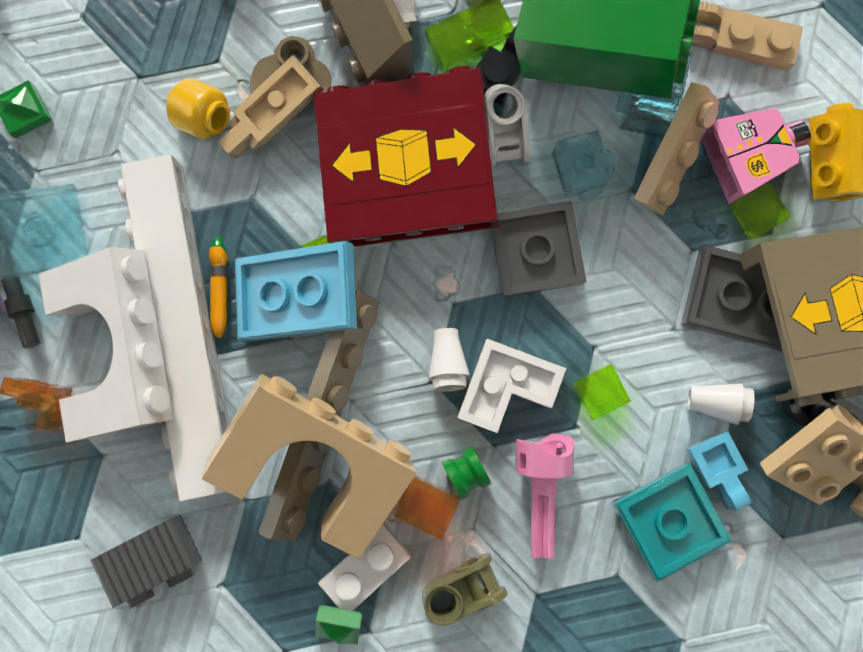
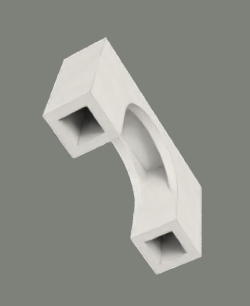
M108 247L39 273L45 315L81 316L97 310L106 320L113 341L112 363L104 381L92 391L59 400L66 443L104 437L174 420L144 250Z

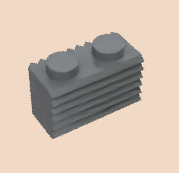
M178 515L100 554L90 561L112 608L127 602L131 609L155 596L152 588L166 581L169 588L192 577L194 574L191 567L202 561V557L198 553V548L195 546L190 532L187 530L183 517Z

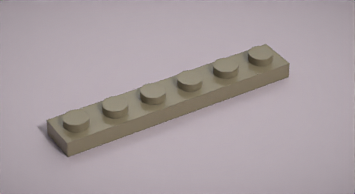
M355 290L357 329L329 332L306 397L310 401L313 398L325 401L335 409V415L339 417L342 409L348 402L349 389L356 369L363 360V349L370 329L376 323L377 309L380 301L359 290ZM299 441L289 444L258 531L259 535L270 540L296 541L299 532L306 522V511L313 491L320 482V471L327 451L331 446L316 441Z

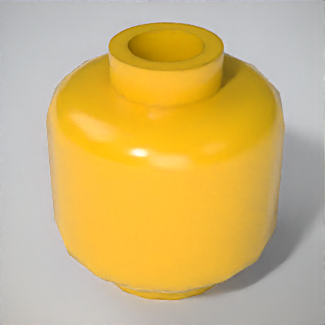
M190 78L176 84L168 93L166 112L168 120L174 128L201 140H206L220 134L227 127L230 120V108L227 98L221 90Z

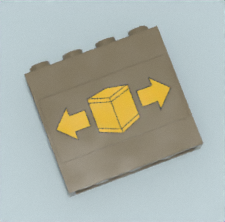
M863 227L763 242L740 254L743 271L762 269L792 386L788 393L776 395V402L794 399L796 407L824 402L822 394L834 392L835 400L863 395Z

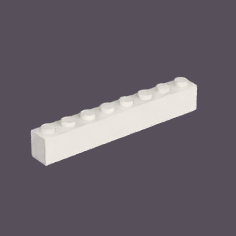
M171 154L121 164L123 179H119L118 186L121 198L125 204H128L130 219L126 220L125 227L130 242L135 244V249L144 250L174 418L172 421H167L161 429L163 444L167 450L171 451L173 467L169 469L170 485L173 492H178L179 502L223 493L226 491L202 480L206 461L227 429L229 418L214 336L210 324V313L183 166Z

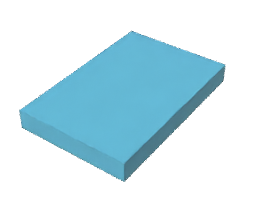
M343 241L235 259L237 341L251 342L357 329L352 243Z

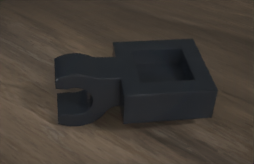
M516 26L507 38L501 52L489 46L476 68L481 70L484 82L483 94L491 86L497 84L514 87L522 75L520 65L516 62L518 59L514 43ZM509 93L499 94L494 101L502 106Z

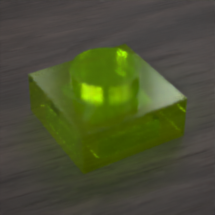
M770 182L729 205L749 240L791 218Z
M608 364L572 382L591 420H595L631 402L613 364Z

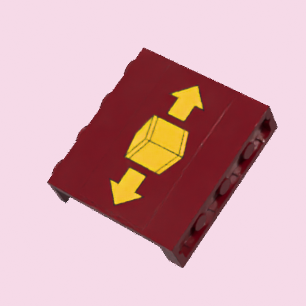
M457 66L451 68L448 73L436 75L418 72L409 75L405 80L390 82L387 79H374L367 82L366 86L350 88L337 85L329 87L327 89L328 92L314 94L328 243L347 241L352 243L353 247L500 228L499 214L495 201L483 95L484 82L480 68L470 69L469 66Z

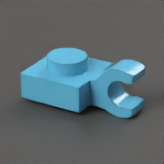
M723 431L685 449L704 487L711 489L718 485L720 497L727 509L734 508L735 511H738L752 504L738 478V475L748 471V468L728 431Z

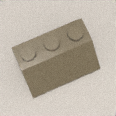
M318 0L324 13L331 11L336 21L331 24V28L341 48L348 46L353 58L349 59L348 63L357 83L365 81L367 84V82L374 79H387L390 82L399 81L414 73L413 39L393 0Z

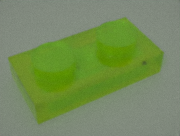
M485 0L425 28V36L442 70L488 49L489 46L493 47L506 41L514 26L500 0Z

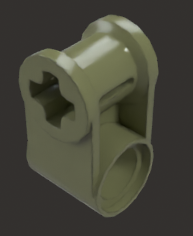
M483 553L470 558L455 569L432 579L426 584L422 593V601L425 614L430 621L436 625H450L476 611L484 610L499 603L508 595L506 588L499 585L490 566L492 561L490 553ZM478 574H480L483 580V583L485 585L484 589H482L480 582L477 578ZM448 591L454 596L449 608L436 610L431 606V599L437 592Z

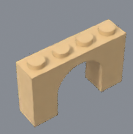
M260 374L207 459L202 480L243 500L266 462L282 447L299 441H316L329 445L344 457L349 466V472L342 488L320 520L322 541L360 559L416 475V470L410 456L411 452L397 441L389 440L386 443L373 436V430L359 420L351 419L348 422L335 415V409L325 401L318 398H313L310 401L295 393L297 391L296 387L279 376H273L270 379Z

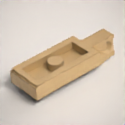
M294 55L291 56L233 111L235 116L230 121L233 128L218 143L229 155L236 159L250 148L256 151L262 145L269 142L314 100V94L321 93L324 89Z

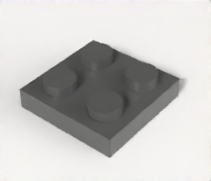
M571 201L498 213L500 228L490 230L502 298L583 285L587 282Z

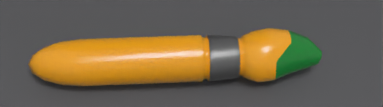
M217 236L209 248V261L212 265L210 272V324L213 335L220 338L224 335L227 325V270L225 265L228 261V254L222 237Z

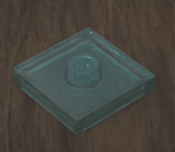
M74 184L0 193L1 280L39 274L88 255L77 189Z

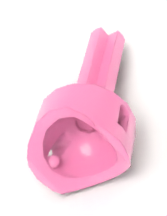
M551 433L536 443L516 439L515 470L523 476L532 478L531 556L534 558H554L556 479L564 478L574 473V440L570 436Z

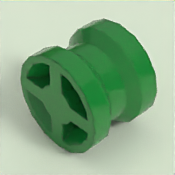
M472 446L465 449L462 456L456 460L447 459L441 462L461 500L469 497L472 489L478 486L485 488L492 484Z

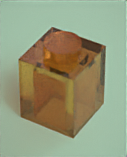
M415 475L396 505L398 507L394 517L442 540L461 499L459 495L419 475Z

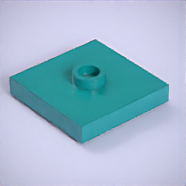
M688 463L673 469L612 502L651 576L657 582L732 541L692 466Z

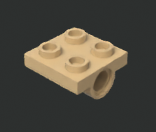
M837 404L832 409L828 408L761 461L760 465L768 477L821 505L825 501L836 497L841 489L863 474V425L848 410Z

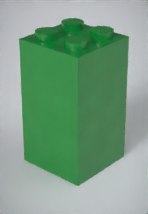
M523 0L514 35L522 78L671 99L674 83L683 84L701 0Z

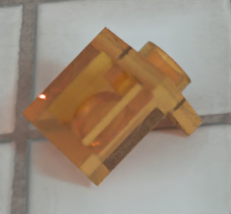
M4 377L0 394L15 397V405L39 409L36 429L48 431L62 429L63 422L59 400L71 397L73 388L25 377Z

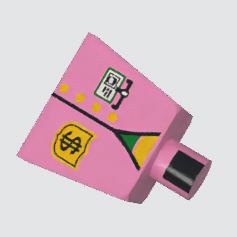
M769 109L715 120L714 124L706 130L701 141L727 202L731 204L798 164L800 157L796 148L808 144L811 140V133L804 121H798L786 126L780 111Z

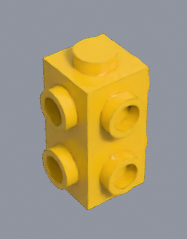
M852 103L835 104L827 107L826 113L809 118L811 140L808 145L811 150L812 174L810 184L813 190V200L844 202L863 198V110L855 109Z

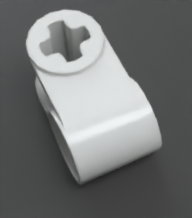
M505 84L491 86L484 94L491 166L495 167L496 162L520 159L522 163L530 162V139L526 125L523 95L519 90ZM501 93H509L513 100L511 110L505 115H496L493 109L495 98Z

